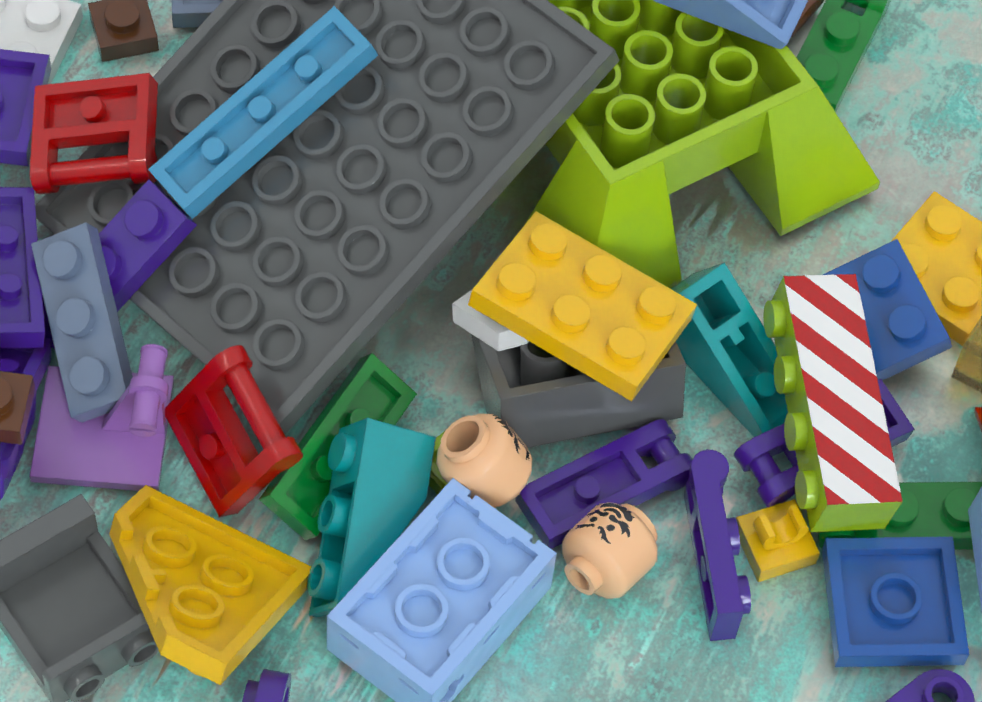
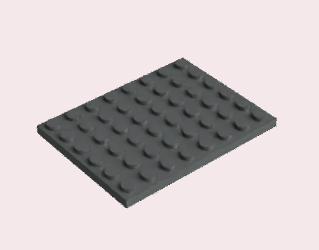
M223 0L153 76L158 83L155 152L158 160L333 6L372 44L378 56L192 220L197 226L129 300L205 366L221 351L236 345L244 346L253 362L250 372L286 435L620 61L615 49L548 0ZM129 142L89 146L77 160L127 155ZM132 179L60 186L57 193L45 194L35 205L36 219L53 234L60 233L85 222L97 228L98 233H100L144 184H135ZM156 180V182H154V183L157 184L158 186H160V187L172 198V200L182 209V207H181V206L175 201V199L167 192V190L159 183V181Z

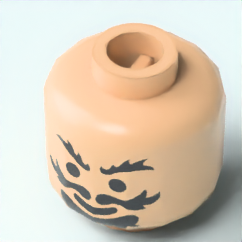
M480 413L459 418L446 429L438 448L436 464L442 478L447 483L454 478L471 491V499L477 495L496 508L512 501L520 494L531 475L533 459L526 444L506 421L494 414Z
M607 502L595 506L567 533L562 541V555L566 562L564 571L567 579L578 591L586 595L594 593L606 599L624 596L657 562V532L655 526L641 510L627 503L619 505Z

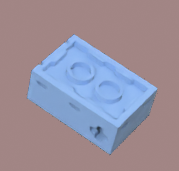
M454 478L451 479L327 615V650L395 702H452L548 592L552 585L557 553L540 540L533 544V535L479 496L475 495L471 499V491Z

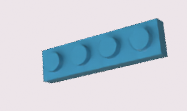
M333 6L148 170L193 219L374 60L378 53L350 21Z

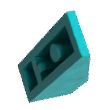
M725 262L695 272L672 287L673 291L697 304L691 321L676 340L685 363L753 437L784 424L788 413L785 394H779L774 383V363L777 357L776 346L773 340L767 337L763 324Z

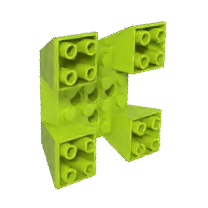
M548 0L615 49L620 61L545 144L560 164V167L527 221L537 211L671 289L682 281L669 194L729 167L778 234L783 236L879 188L880 181L820 87L788 46L777 49L653 0Z

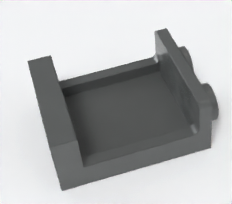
M82 494L0 540V628L50 702L85 699L96 692L109 675L126 665L131 667L141 665L159 652L126 572L98 532L95 512Z

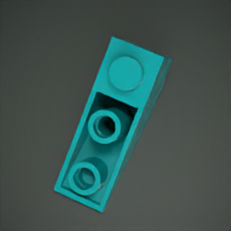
M365 418L339 429V433L334 437L328 453V466L333 470L329 495L324 499L318 514V529L322 533L319 556L310 569L307 581L308 594L312 596L309 616L318 618L328 615L398 539L425 502L436 440L435 436L370 418Z

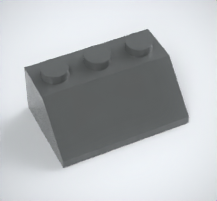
M471 334L486 412L506 421L526 444L527 448L647 425L658 419L668 421L683 418L686 363L676 341L631 402L530 341L518 347L497 351Z

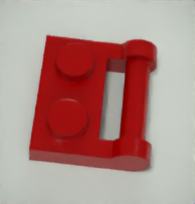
M150 73L35 86L30 180L36 194L57 193L60 186L132 179L135 184H145L148 179L156 182L157 179L148 169L158 161L155 152L158 83ZM129 142L127 155L57 162L58 149Z
M242 345L229 347L213 357L164 408L167 421L219 517L238 514L280 472L291 468L303 457V453L295 438L285 436L252 376L250 368L253 362ZM227 384L263 448L259 454L223 390Z

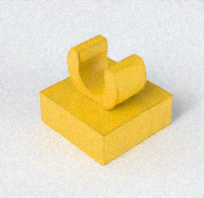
M795 499L736 517L740 544L758 582L817 563L820 552Z

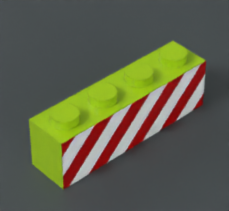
M856 274L783 276L772 300H768L765 303L763 322L765 333L768 338H774L777 351L774 363L775 387L779 394H785L788 413L784 423L785 442L788 450L795 451L799 468L795 479L797 504L800 509H806L810 532L885 529L903 500Z

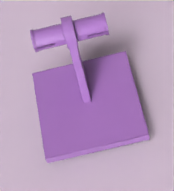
M156 344L142 346L138 373L132 372L133 378L130 381V385L112 410L107 414L83 423L70 417L59 366H48L29 476L30 482L139 491L147 485L159 491L168 429L164 408L172 401L174 376L164 375L166 358L168 356L167 349Z

